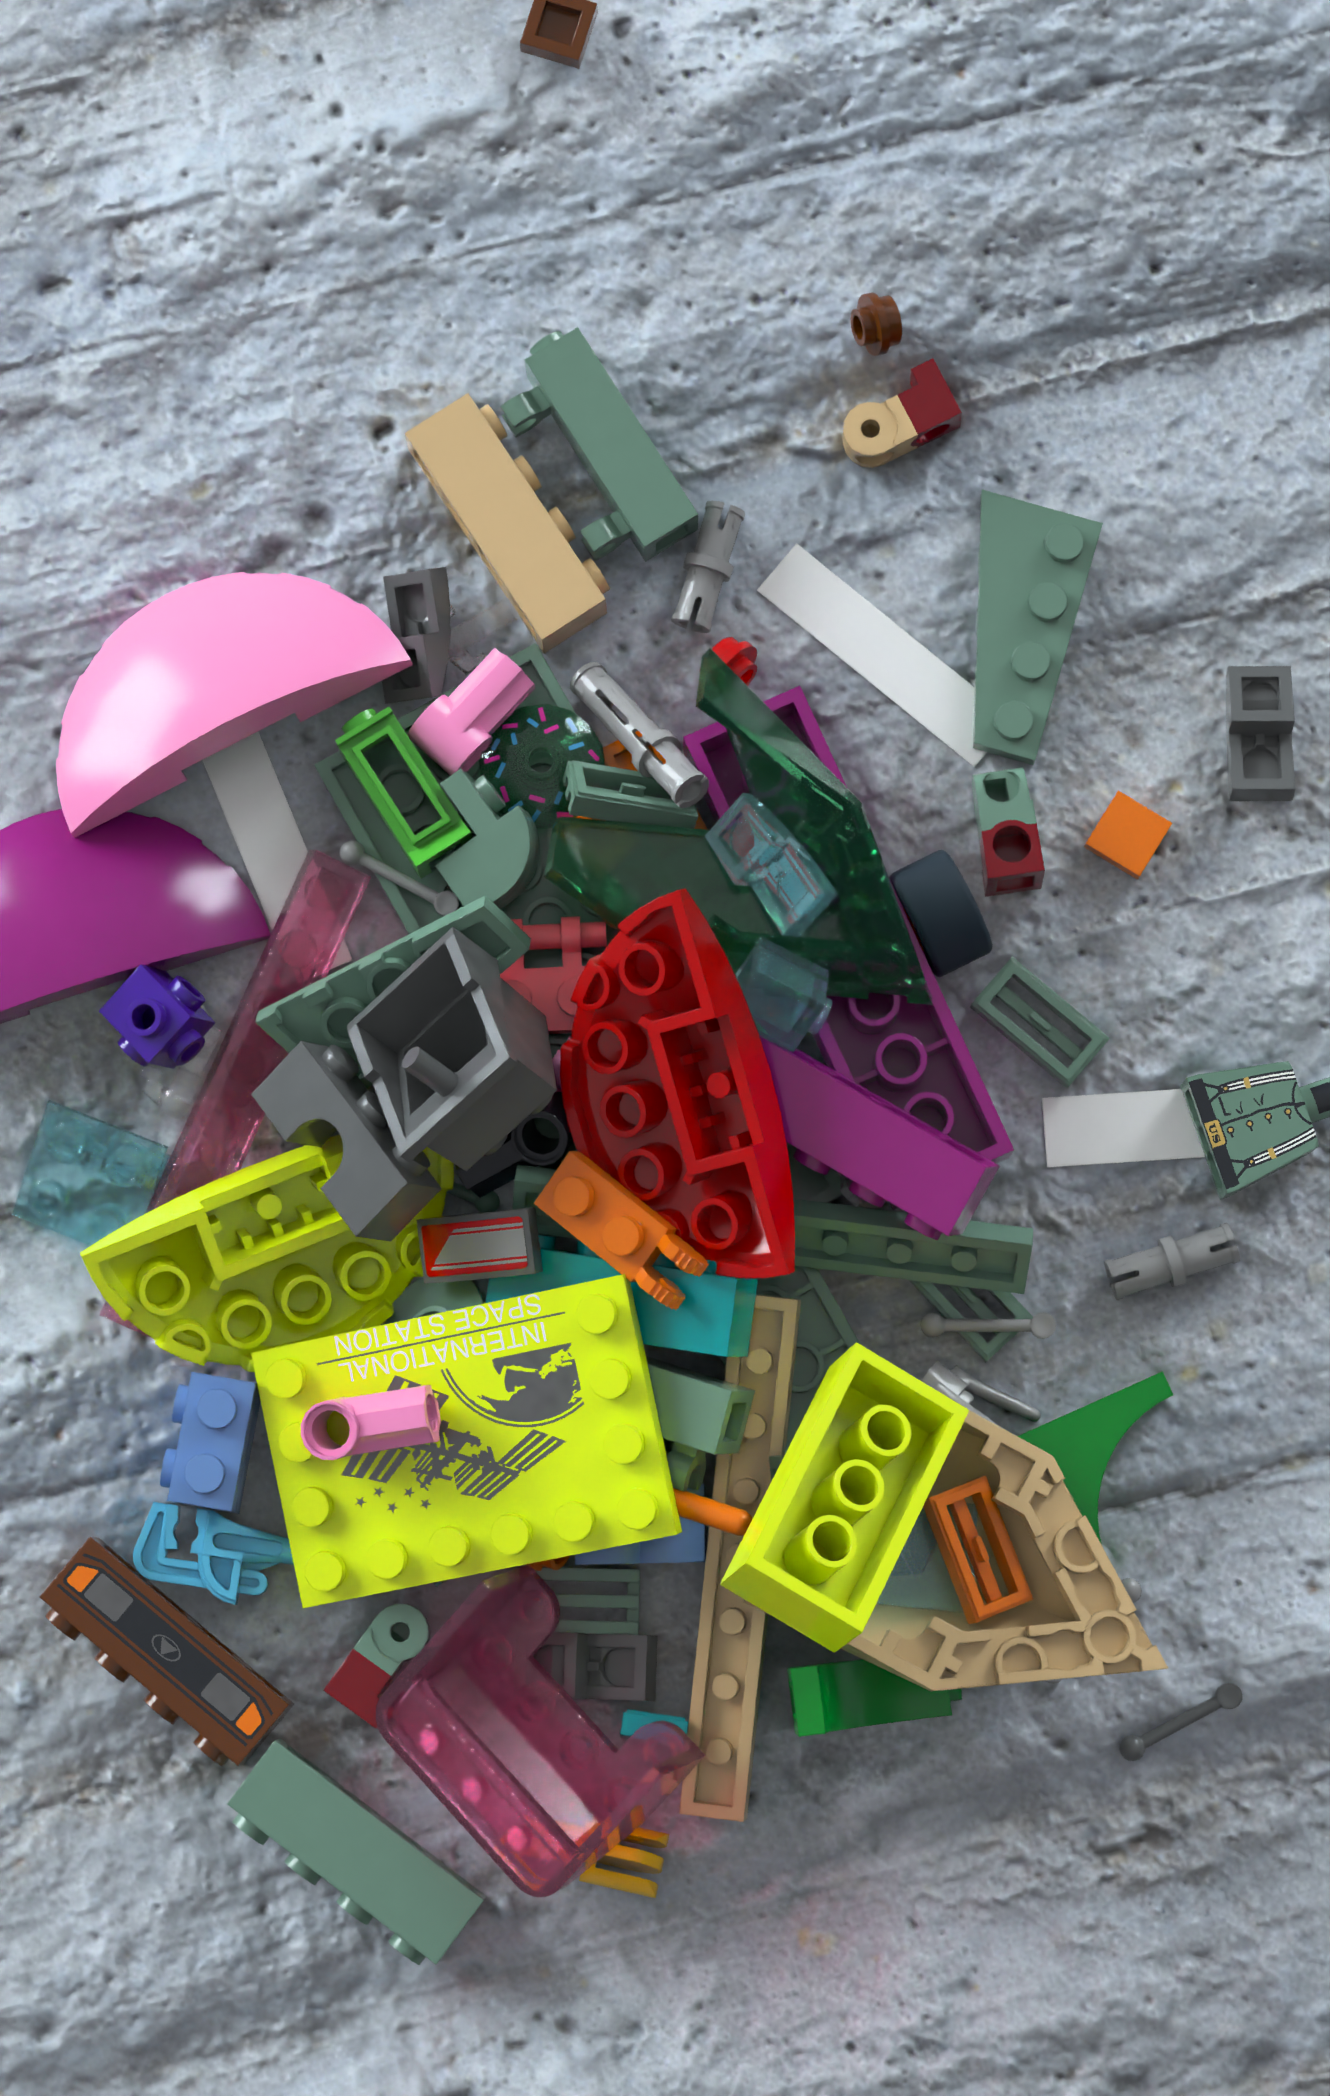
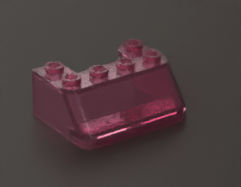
M526 1565L483 1580L383 1693L377 1703L375 1717L378 1730L385 1741L521 1891L530 1896L546 1897L567 1887L641 1826L706 1755L681 1728L667 1721H653L640 1727L620 1749L609 1740L533 1657L555 1632L560 1620V1605L554 1591L530 1565Z

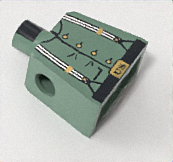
M1289 1061L1198 1074L1186 1078L1180 1085L1220 1200L1234 1195L1319 1147L1312 1123L1330 1117V1077L1299 1087Z

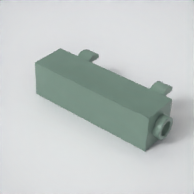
M577 327L565 335L561 331H555L535 343L530 349L531 356L524 359L526 375L533 389L518 394L501 405V409L504 412L502 417L516 438L531 430L551 414L607 501L613 513L592 522L580 531L583 536L581 541L593 560L597 561L630 538L646 562L697 531V511L579 328Z
M646 1356L662 1436L664 1439L674 1441L672 1450L667 1456L673 1488L681 1491H687V1488L699 1490L705 1475V1456L707 1452L714 1455L739 1453L755 1390Z

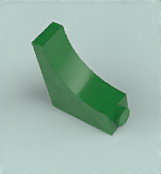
M1163 1371L1018 1436L1055 1458L1065 1477L1063 1481L1081 1515H1086L1100 1543L1098 1499L1106 1466L1117 1444L1132 1424L1149 1409L1173 1396Z
M864 1659L787 1668L794 1733L798 1737L826 1734L833 1731L951 1716V1701L962 1700L961 1689L931 1692Z

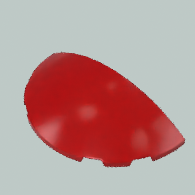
M679 889L654 899L617 925L621 931L611 940L602 954L589 959L577 981L570 999L571 1002L577 1004L572 1035L569 1040L562 1044L560 1049V1079L568 1126L577 1151L584 1154L677 1229L675 1234L693 1247L701 1256L705 1257V1260L716 1261L717 1275L737 1278H769L788 1275L795 1272L794 1199L789 1154L770 1067L749 1006L725 952L687 889Z

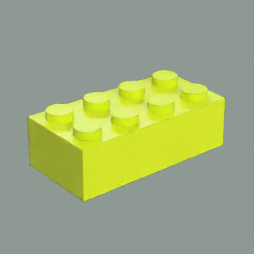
M856 1342L829 1366L720 1585L835 1653L863 1632L969 1409Z

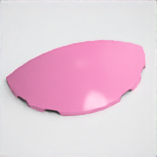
M239 572L207 578L174 590L142 608L125 621L103 643L100 651L95 655L85 672L79 677L69 698L61 722L62 731L59 742V754L56 759L58 793L69 830L75 838L187 781L183 770L293 713L302 722L412 666L413 663L398 638L368 607L332 589L328 584L307 577L287 573L247 574Z

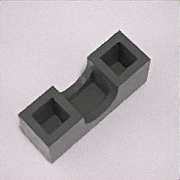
M300 1041L251 1095L285 1141L322 1147L336 1131L339 1132L343 1143L342 1161L335 1174L320 1189L356 1237L391 1242L442 1189L428 1171L430 1161L423 1151L411 1162H407L400 1157L378 1097L375 1093L368 1091L357 1076L360 1069L351 1055L337 1045L324 1046Z

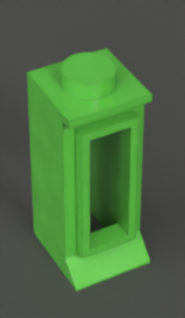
M390 706L379 713H376L373 708L367 709L351 718L342 726L341 729L344 735L335 740L340 754L421 879L432 873L429 863L457 845L461 847L473 838L471 831L458 815L393 714ZM388 736L442 818L417 835L413 833L363 755V752Z

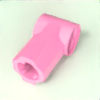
M494 648L449 697L446 695L440 696L418 717L410 728L408 737L450 776L460 768L467 772L488 749L493 739L491 735L535 689V684L514 661Z
M431 1385L326 1400L313 1405L305 1413L301 1422V1438L309 1452L322 1460H336L351 1455L440 1441L439 1430L441 1425L438 1400L433 1394ZM333 1411L341 1413L347 1419L350 1427L349 1437L342 1446L335 1443L327 1432V1420Z

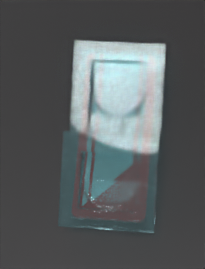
M742 793L705 835L706 840L734 885L752 886L782 936L799 937L838 895L826 875L801 843L752 794Z

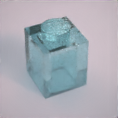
M760 936L735 974L756 1024L759 1036L794 1052L807 1032L815 1035L824 1025L832 1006V1000L826 997L829 970Z

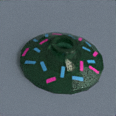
M550 704L519 708L491 735L493 737L491 744L486 750L481 752L479 759L480 775H484L490 781L506 804L499 811L502 815L507 814L519 805L528 811L537 830L562 827L577 817L569 815L568 805L570 801L566 800L565 792L567 786L563 785L562 780L567 762L574 760L605 766L603 746L591 725L569 709ZM537 752H546L553 757L554 763L548 771L536 772L529 765L531 757Z

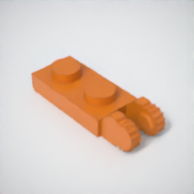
M579 1151L568 1152L533 1203L621 1275L625 1274L626 1279L630 1282H637L638 1286L646 1293L671 1309L677 1310L686 1297L675 1283L652 1267L661 1252L673 1261L678 1268L694 1276L700 1277L709 1265L705 1257L701 1256L693 1247L675 1234L677 1229Z

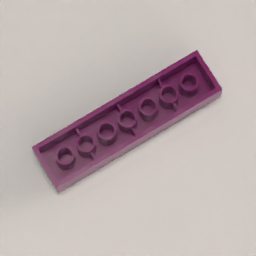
M799 685L684 736V755L709 780V787L704 795L705 801L738 873L747 881L750 897L788 972L787 980L826 1065L992 1162L998 1164L1009 1159L1014 1151L1012 1143L801 686ZM751 804L761 809L794 843L830 891L829 897L801 926L797 924L780 898L761 875L724 839L726 831ZM890 1203L892 1210L899 1208Z

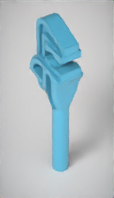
M153 1502L133 1551L135 1568L143 1577L153 1581L207 1588L215 1597L234 1605L238 1604L239 1593L256 1596L262 1595L267 1591L269 1586L268 1578L265 1574L259 1572L260 1570L279 1563L294 1565L288 1538L235 1523L213 1510L197 1508L195 1520L198 1526V1536L192 1542L190 1553L198 1554V1562L167 1558L168 1550H179V1541L176 1538L175 1531L180 1523L181 1507Z

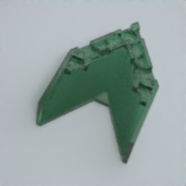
M709 648L701 660L696 707L726 728L754 805L761 809L804 855L829 889V897L803 925L799 926L761 875L724 839L726 831L560 817L553 825L544 877L616 927L626 917L645 904L660 896L686 888L725 952L737 980L765 983L764 990L868 999L869 993L907 996V1003L932 1005L929 987L862 803L725 662Z

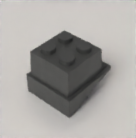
M454 927L445 933L347 1024V1032L363 1075L373 1084L399 1155L407 1162H411L420 1152L428 1147L463 1170L468 1171L484 1155L489 1156L495 1153L504 1144L508 1134L525 1118L541 1112L550 1102L554 1092L557 1091L546 1016L500 978L497 959Z

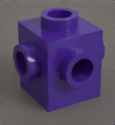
M142 964L139 965L99 1010L108 1022L122 1035L117 1041L120 1048L132 1060L143 1067L153 1064L175 1069L176 1066L188 1063L201 1051L205 1044L204 1035L216 1023L201 1008L206 1000L190 982L181 976L173 978L167 971Z

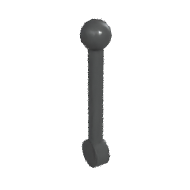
M1232 1683L1222 1684L1217 1688L1214 1697L1140 1737L1134 1735L1126 1736L1120 1743L1119 1750L1121 1755L1128 1761L1139 1760L1147 1747L1220 1708H1236L1242 1701L1241 1689Z

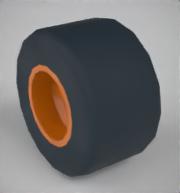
M938 850L890 874L891 884L927 962L937 977H942L991 952L993 944L983 916L962 874L946 851Z

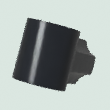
M555 1091L550 1102L541 1112L536 1115H529L508 1134L504 1144L495 1153L489 1156L484 1155L468 1171L455 1165V1172L467 1190L473 1191L481 1198L514 1180L517 1165L545 1166L555 1163L563 1156L572 1144L573 1138L567 1122L562 1092ZM534 1118H545L551 1121L558 1129L559 1138H548L542 1135L536 1128Z

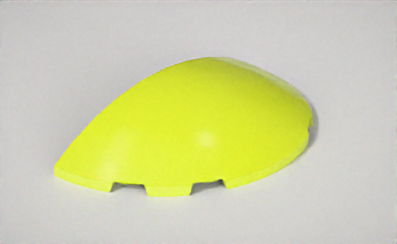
M336 1135L330 1137L322 1147L305 1145L245 1167L177 1197L110 1233L80 1252V1255L95 1285L120 1318L124 1321L129 1320L139 1330L153 1338L159 1348L181 1359L204 1366L209 1361L225 1365H239L248 1372H254L251 1352L380 1326L394 1313L393 1302L400 1297L414 1277H423L417 1220L442 1217L446 1192L452 1190L454 1185V1163L428 1147L423 1150L430 1161L428 1171L442 1189L391 1242L356 1237L320 1189L335 1174L342 1161L343 1143L341 1136Z

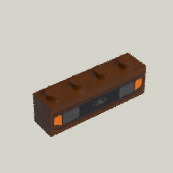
M90 1536L40 1595V1598L51 1607L45 1617L57 1629L74 1641L81 1633L101 1649L94 1659L103 1668L123 1683L130 1675L133 1676L150 1691L144 1699L145 1703L172 1725L181 1717L200 1733L193 1743L222 1767L229 1759L237 1766L244 1765L294 1706L290 1699L152 1582L143 1577L100 1538Z

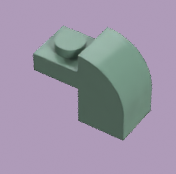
M460 768L441 782L440 785L477 836L439 862L435 867L463 906L486 895L498 908L502 909L526 889L535 874L540 853L538 832L529 812L519 805L503 817H500L497 812L504 808L506 804L490 781L484 775L474 780L470 774Z

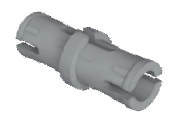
M720 501L706 502V511L694 552L686 554L683 568L688 573L675 613L671 618L674 624L686 629L693 606L695 604L698 605L699 609L692 631L709 633L711 631V622L722 583L730 581L734 567L729 563L741 522L745 517V512L742 509L730 505L723 529H719L718 523L724 507V502Z
M1226 1222L1220 1224L1219 1227L1174 1241L1172 1236H1167L1157 1240V1247L1117 1259L1105 1260L1104 1265L1107 1277H1115L1131 1271L1135 1273L1132 1277L1110 1283L1115 1299L1120 1300L1125 1296L1170 1282L1172 1287L1186 1284L1187 1276L1226 1264L1238 1263L1240 1256L1237 1245H1231L1210 1252L1211 1246L1235 1239L1229 1224Z

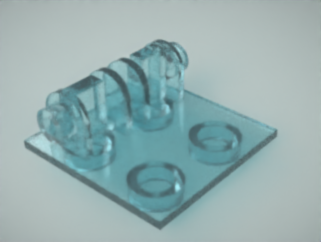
M49 1100L12 1215L91 1246L110 1233L147 1213L157 1180L164 1177L171 1160V1155L166 1153L168 1146Z

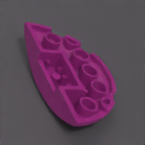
M57 809L28 817L0 830V1024L30 1015L29 1010L128 979L140 964L169 971L272 938L261 909L237 872L204 846L202 840L179 826L158 817H147L126 811L74 838L69 830L62 809Z

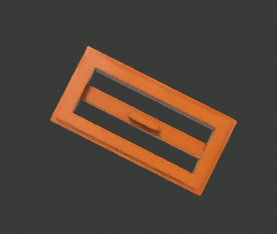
M986 1475L945 1490L937 1495L930 1496L926 1499L923 1506L968 1624L978 1623L1033 1600L997 1503L991 1501L993 1493ZM972 1496L1009 1595L1002 1597L988 1561L989 1556L983 1540L978 1535L964 1499ZM947 1505H949L953 1518L957 1525L958 1531L962 1538L963 1544L965 1546L968 1557L970 1559V1562L972 1564V1567L974 1569L975 1575L977 1577V1580L979 1582L980 1588L982 1590V1593L987 1604H984L979 1589L977 1587L972 1571L968 1564L967 1558L963 1551L962 1545L958 1538L957 1532L953 1525L952 1519L948 1512Z

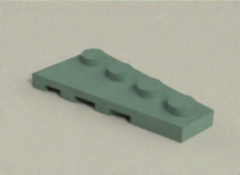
M982 489L980 495L973 748L1034 765L1103 523Z
M485 895L258 1011L255 1023L288 1053L300 1041L341 1047L358 1064L360 1071L357 1076L368 1089L372 1083L363 1075L347 1032V1024L452 927L456 928L498 960L500 974L530 949L531 938Z

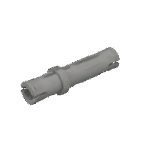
M590 662L576 671L570 681V690L587 705L604 724L606 729L632 754V763L639 773L645 777H653L680 808L690 807L700 801L708 790L709 780L681 752V743L671 731L660 729L616 681L607 674L606 669L600 663ZM613 705H615L622 712V714L629 720L628 724H626L612 709ZM639 731L642 737H638L635 732ZM650 744L666 760L665 764L649 749Z

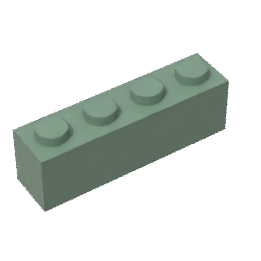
M282 1739L274 1740L227 1803L228 1806L238 1812V1815L232 1822L241 1831L261 1845H264L269 1837L290 1852L284 1862L293 1871L313 1885H316L321 1877L342 1892L336 1902L344 1910L365 1925H368L373 1917L394 1932L388 1942L417 1965H420L425 1957L434 1964H437L487 1897Z

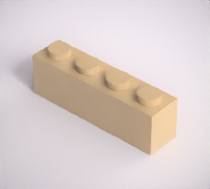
M469 393L405 433L408 450L544 654L607 614L606 599L603 594L609 591L610 587L605 577L591 558L581 563L569 545V542L576 539L572 528L556 506L549 511L545 509L535 494V491L542 487L539 479L522 455L514 460L511 458L501 443V440L507 437V433L499 418L488 404L479 409Z

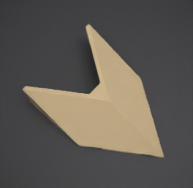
M970 1410L928 1497L986 1475L993 1493L991 1501L997 1503L1033 1600L978 1623L968 1624L938 1544L935 1542L919 1574L888 1578L863 1632L841 1648L931 1692L1168 1669L1157 1646L1152 1645L1134 1612L1137 1609L1086 1515H1081L1063 1481L1065 1477L1055 1458ZM972 1496L964 1498L978 1535L981 1536L987 1550L988 1561L1002 1597L1009 1595ZM947 1505L948 1512L952 1519L953 1525L957 1532L958 1538L962 1545L963 1551L967 1558L968 1564L972 1571L973 1577L979 1589L984 1604H987L982 1593V1590L980 1588L979 1582L977 1580V1577L975 1575L972 1564L970 1562V1559L968 1557L967 1551L963 1544L962 1538L958 1531L957 1525L953 1518L949 1505ZM743 1600V1603L766 1613L765 1611L761 1610L760 1608L756 1607L750 1602Z

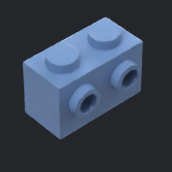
M191 1372L189 1386L179 1384L172 1414V1422L182 1424L177 1449L167 1448L160 1476V1486L169 1488L167 1501L240 1514L261 1402L257 1383Z

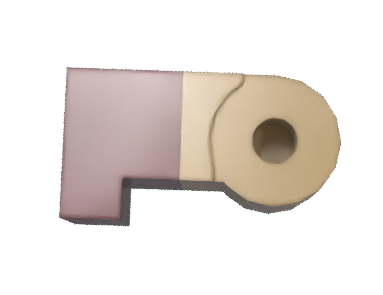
M934 358L911 369L910 385L912 388L881 404L866 402L858 404L849 411L844 420L843 445L847 456L852 462L861 467L868 468L882 466L960 428L962 412Z

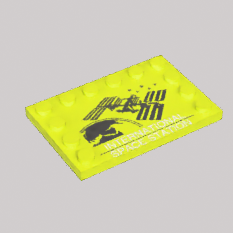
M625 1274L251 1352L302 1608L663 1538L682 1532L632 1287ZM423 1385H431L433 1394L438 1400L441 1418L440 1441L351 1455L336 1460H322L309 1452L301 1438V1422L305 1413L313 1405L326 1400ZM333 1411L327 1420V1432L335 1443L342 1446L349 1437L350 1427L347 1419L341 1413Z

